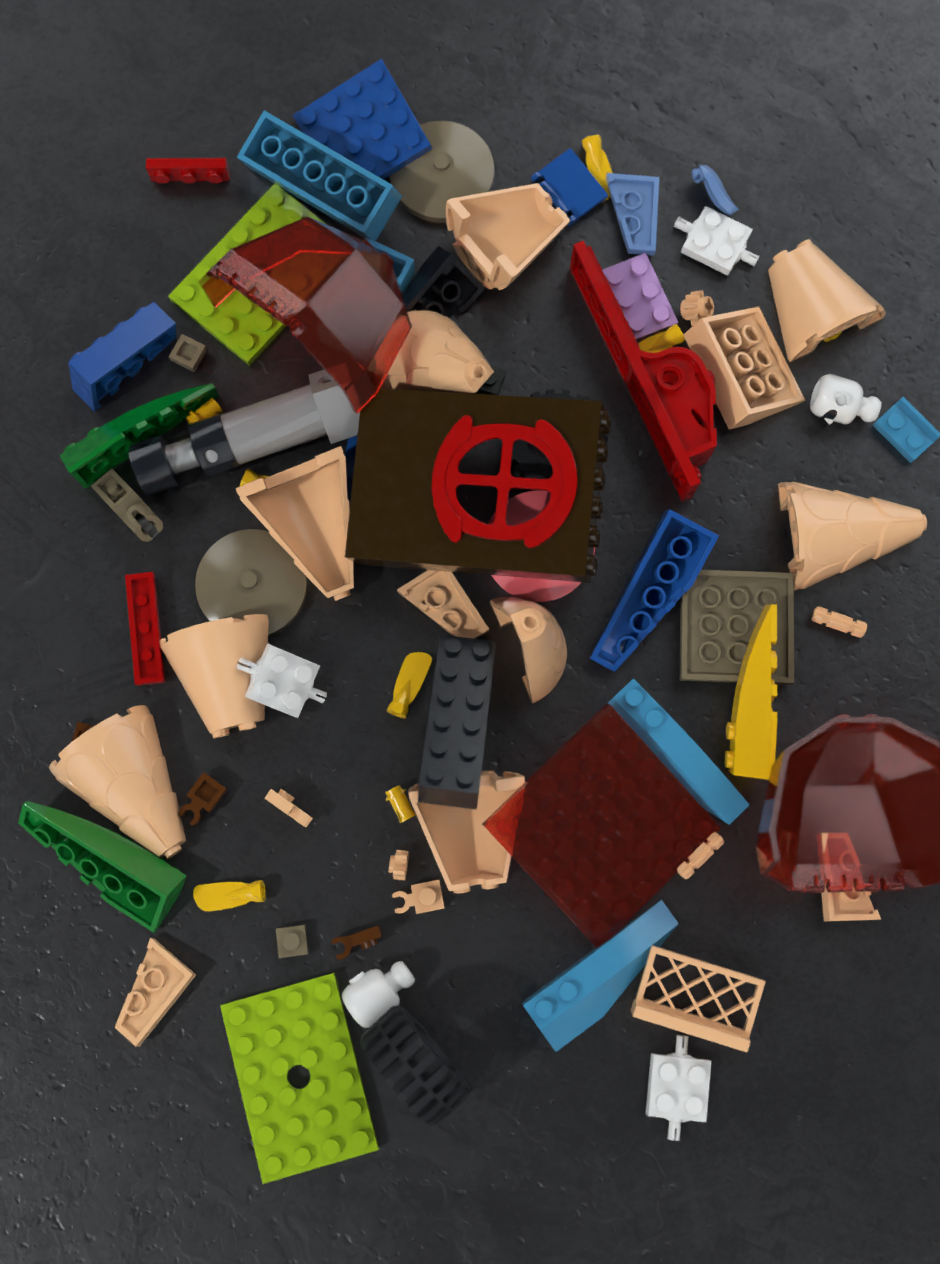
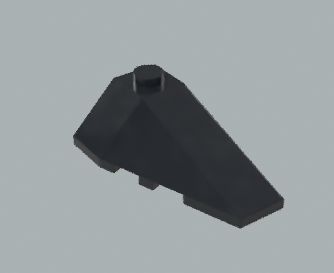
M438 246L418 270L385 327L396 317L414 310H428L450 318L457 312L462 313L468 309L485 287L451 253Z

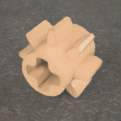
M703 290L691 292L681 302V315L685 320H691V326L696 324L701 318L712 316L714 313L713 300L710 296H704Z

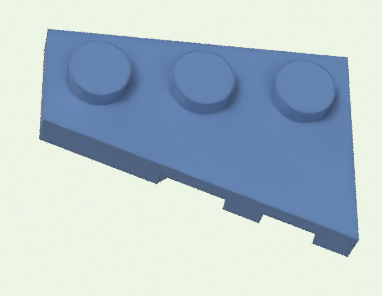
M607 173L606 181L627 253L640 255L646 253L647 255L654 256L656 251L659 177Z

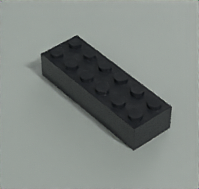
M440 635L418 786V803L477 810L497 641Z

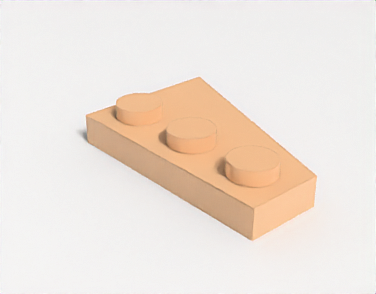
M427 570L397 589L399 594L453 636L477 639L489 631L488 626L452 572Z
M816 834L824 921L881 920L878 910H874L869 898L871 892L868 884L864 885L858 870L860 864L848 834Z
M150 938L147 945L148 951L143 963L139 965L136 973L138 976L132 991L127 995L115 1028L136 1047L141 1046L196 976L193 971L155 938Z

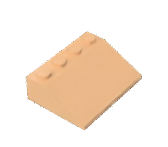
M759 307L701 318L684 334L690 350L702 359L707 371L711 370L715 377L716 404L729 430L749 425L805 401Z

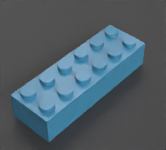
M265 110L237 156L249 169L277 184L361 236L373 241L377 240L402 198V195L392 184Z

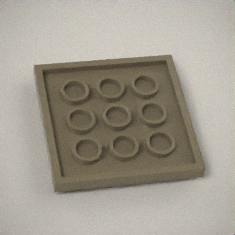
M701 570L693 586L680 598V681L737 683L747 646L766 604H777V643L771 645V650L776 651L777 668L775 673H771V679H774L775 684L792 685L794 683L793 573Z

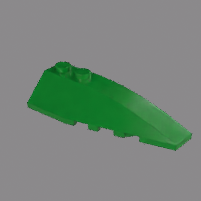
M210 383L155 399L126 412L102 427L92 429L86 438L80 442L70 444L65 448L64 453L59 456L69 473L86 489L111 468L115 469L129 459L128 450L130 445L159 435L163 436L185 421L190 411L194 412L208 402L210 398L216 400L220 396L214 385Z
M30 801L23 803L18 824L45 848L50 846L54 848L59 857L58 859L65 866L71 864L82 873L79 878L85 884L89 885L92 882L103 893L100 897L104 901L153 933L157 931L179 897L187 875L140 845L100 825L58 809Z

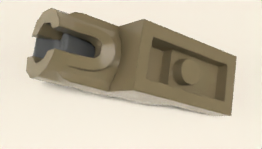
M112 468L91 485L97 494L142 541L149 542L162 531L163 522Z

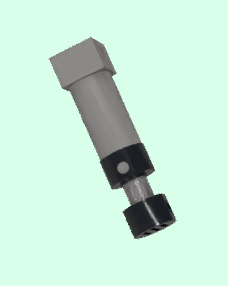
M342 363L310 374L309 385L224 414L220 413L190 423L188 426L190 438H186V440L168 445L164 437L159 435L130 445L128 454L141 489L145 495L149 496L180 485L179 473L194 467L196 468V466H201L209 477L239 467L240 464L328 435L331 444L358 435L361 406L346 364Z

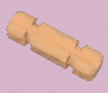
M820 606L816 607L812 614L811 620L819 624L826 623L827 627L845 633L851 632V635L859 638L864 636L867 630L866 622L860 620L853 621V618L834 611L829 613L828 609Z
M712 832L705 839V843L702 842L686 857V862L682 861L676 867V871L682 878L689 879L695 873L694 869H699L714 854L713 851L718 850L724 844L723 838L718 833Z

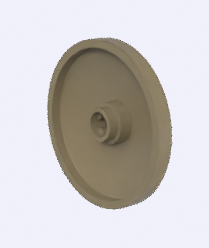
M433 121L420 125L433 149L390 175V183L402 195L399 203L409 213L429 222L446 223L447 200L491 192L494 181V162L487 144L476 132L455 122Z
M247 529L228 534L209 548L199 564L195 589L199 606L209 621L229 617L244 620L243 616L265 614L268 615L269 619L268 637L284 630L298 616L306 599L308 581L307 576L294 564V559L268 531Z

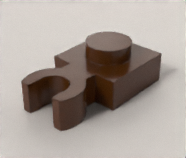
M203 772L186 795L192 799V802L182 806L178 815L184 817L187 811L192 810L194 818L190 824L196 826L201 821L202 810L205 809L211 813L228 789Z

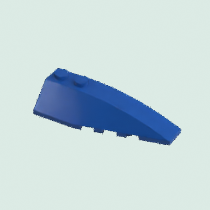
M670 509L664 510L607 620L590 659L615 672L638 647L646 635L657 626V623L675 606V603L693 586L719 535Z

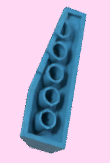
M634 678L590 720L597 730L628 762L649 773L650 776L658 781L665 783L682 796L692 800L698 806L728 825L749 806V803L713 761Z
M662 900L651 906L521 1002L555 1052L604 1017L645 966L651 945L660 947L679 923Z

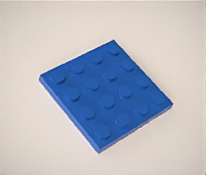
M382 59L292 115L302 133L383 180L433 149Z

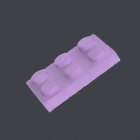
M646 253L602 270L637 342L664 332L675 323L678 324Z

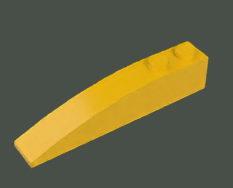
M766 604L752 632L735 688L731 722H727L726 738L730 739V751L726 750L725 767L729 768V773L737 776L774 780L777 712H773L771 702L774 701V697H777V685H775L774 679H771V673H775L777 668L776 651L771 650V645L777 643V604Z

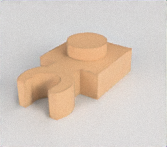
M271 789L265 796L267 801L307 828L313 818L292 803L295 798L283 789H280L278 793Z
M397 850L395 856L391 855L389 873H393V879L406 880L409 851Z
M440 880L411 885L412 894H407L403 891H397L392 894L393 898L403 897L405 900V905L402 908L395 909V913H404L410 906H415L416 914L445 908Z

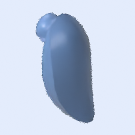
M698 165L699 168L691 171L693 181L695 183L703 181L709 197L719 210L727 215H731L739 210L731 201L720 178L713 169L707 165Z

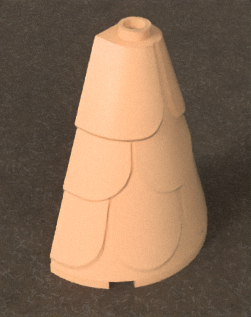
M428 310L409 311L392 320L381 332L372 353V358L374 359L373 372H371L374 388L471 394L476 393L494 372L482 352L454 321L439 313Z
M341 446L265 479L260 478L235 488L240 496V500L269 530V534L294 559V564L327 598L333 596L336 601L351 595L349 589L354 588L353 561L345 558L349 500L347 499L346 457Z
M781 482L778 484L781 511L788 510L794 558L788 563L789 573H793L794 590L805 589L837 573H843L871 558L876 560L918 539L927 528L925 514H922L916 508L875 497L867 499L838 490L831 491L798 482Z
M512 596L492 599L490 604L500 628L513 623L521 641L526 675L521 679L533 704L548 695L557 685L563 674L567 659V646L563 631L552 613L536 602Z
M139 705L129 708L127 710L128 715L123 717L117 713L80 735L58 754L61 760L58 763L56 760L52 761L49 769L58 782L88 802L90 807L117 824L120 831L158 857L163 858L166 856L169 859L182 850L180 845L186 842L182 819L178 815L179 805L175 792H172L166 759L162 754L153 715L147 706Z

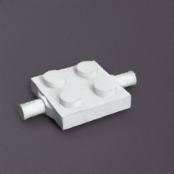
M705 206L700 217L693 224L678 217L674 224V227L688 233L681 253L727 276L740 259L755 266L759 256L745 250L747 240L753 229Z
M270 644L266 645L262 657L256 664L244 658H240L238 662L248 667L237 663L236 668L238 670L251 674L250 685L245 697L296 718L299 717L303 705L308 698L323 703L325 699L316 696V694L327 697L326 692L313 687L320 665Z
M676 1035L675 1053L666 1055L651 1053L646 1115L662 1117L669 1121L667 1139H675L676 1141H680L681 1122H706L711 1071L710 1060L693 1058L687 1054L689 1036Z

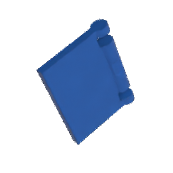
M571 148L531 176L533 183H537L542 177L545 179L539 185L551 196L554 209L559 207L566 214L569 212L573 214L569 217L568 227L572 226L577 220L608 198L606 191Z

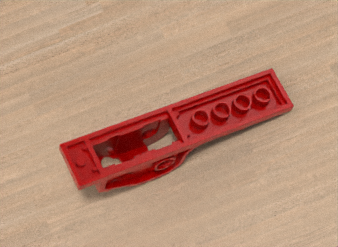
M584 240L573 245L570 262L572 275L681 501L684 502L693 497L701 483L702 477L698 466L708 462L717 446V430L714 428L713 405H716L715 377L711 370L707 371L702 359L690 349L671 347L657 353L642 351L591 246L587 247Z

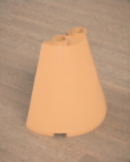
M538 183L451 198L446 202L448 231L453 230L454 238L456 239L453 247L464 267L488 289L498 288V290H502L510 286L570 222L564 211L559 207L556 209L552 207L551 196Z
M810 239L803 241L796 249L789 253L787 250H784L774 256L773 260L775 263L769 268L768 273L789 362L813 352L820 341L857 324L859 329H862L885 317L886 312L883 306L813 244Z
M251 614L243 616L244 620L229 617L209 621L167 635V642L166 638L159 641L162 651L213 738L230 735L229 730L238 726L239 731L256 728V722L265 719V705L245 697L250 685L251 674L238 670L236 666L238 663L248 667L238 662L240 658L256 664L262 657L268 644V615Z
M481 771L477 810L418 803L419 784L409 788V799L449 891L466 893L471 890L470 886L481 884L483 889H494L499 887V884L507 882L525 784L523 775L506 771L503 772L504 777H500L494 771Z

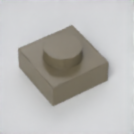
M182 334L169 358L171 361L195 372L207 351V347Z
M306 925L276 929L279 958L309 954Z

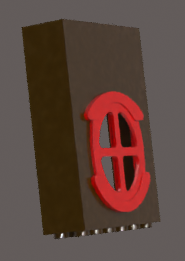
M362 388L345 558L359 565L591 583V576H596L598 564V560L595 559L593 553L594 547L599 548L600 530L596 526L597 519H602L603 502H600L599 491H604L606 476L603 473L602 462H607L608 445H606V439H604L605 434H610L611 417H608V410L604 409L602 401ZM498 438L502 440L501 465L498 475H475L459 472L458 468L461 460L472 448L491 439ZM515 441H526L536 446L546 455L553 467V475L550 479L520 478L511 475L512 453ZM459 485L491 486L497 488L495 521L492 524H485L476 520L463 509L456 495V489ZM511 489L547 490L551 493L548 505L536 517L519 525H507L508 494Z

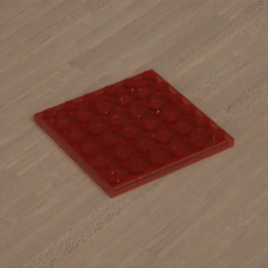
M607 703L482 823L485 829L596 948L613 937L678 872V867L684 861L687 863L689 861L688 857L703 842L707 843V838L713 832L717 833L721 829L617 711Z

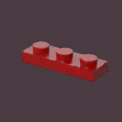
M146 158V170L151 181L158 183H168L169 181H182L184 183L209 181L211 183H220L222 181H230V169L226 158Z

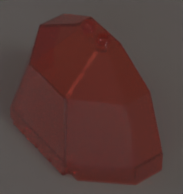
M308 216L232 248L199 280L200 286L215 308L234 290H237L264 311L270 313L271 316L283 325H290L291 334L301 342L343 390L352 410L356 414L377 395L412 328L400 285L393 269L394 262L385 252L379 253L367 240L361 241L352 235Z
M843 714L829 720L785 749L771 767L756 842L761 875L789 891L802 890L803 893H824L825 884L829 893L852 892L853 886L856 892L880 891V888L883 891H904L905 883L911 888H924L939 884L940 742L891 717H879L876 714L864 717H851L850 715ZM821 833H828L825 851L823 854Z

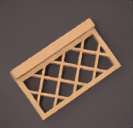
M651 945L637 995L632 1003L631 1013L635 1018L748 1052L751 1042L749 1039L766 981ZM656 954L668 957L673 967L657 975L653 967ZM673 959L681 961V963L675 965ZM691 964L697 967L701 976L686 984L679 969ZM701 968H704V969H707V970H710V971L704 974ZM652 970L655 977L649 980V976ZM676 971L683 986L667 994L660 979ZM717 973L725 975L730 985L714 993L707 978ZM730 977H733V978H736V979H739V980H737V981H735V982L732 983ZM704 981L711 995L695 1002L688 988ZM658 982L664 996L655 1001L643 998L646 987ZM745 982L755 984L754 995L742 1001L735 987ZM686 990L693 1004L683 1010L675 1008L670 998ZM733 990L739 1004L724 1011L717 997ZM714 999L721 1013L711 1019L703 1017L699 1007ZM668 1000L670 1006L662 1004V1002ZM751 1003L750 1009H749V1012H748V1010L746 1009L745 1006H747V1005H749V1004ZM742 1008L747 1016L744 1029L732 1026L727 1016ZM696 1009L699 1015L691 1013L690 1011ZM724 1018L726 1023L719 1022V1020Z

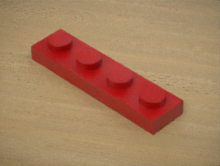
M145 572L125 575L135 685L143 686L165 683L163 652L159 642L161 640L155 573Z

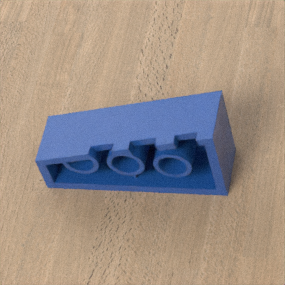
M152 302L147 307H141L133 317L126 322L118 323L112 332L104 337L97 338L92 346L83 352L76 353L71 358L68 364L73 391L95 412L102 406L99 401L107 393L113 396L119 390L118 385L126 376L133 378L141 369L145 359L148 361L153 360L176 339V323L155 302Z

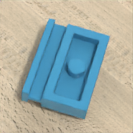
M904 397L873 424L910 463L940 437V433Z

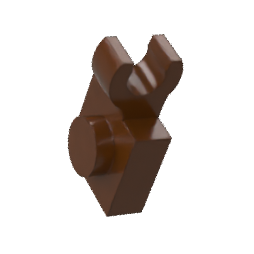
M380 925L349 936L334 938L331 941L332 944L341 942L345 945V951L342 954L336 955V959L340 960L349 956L354 946L361 945L363 950L377 945V938L382 937L383 934Z

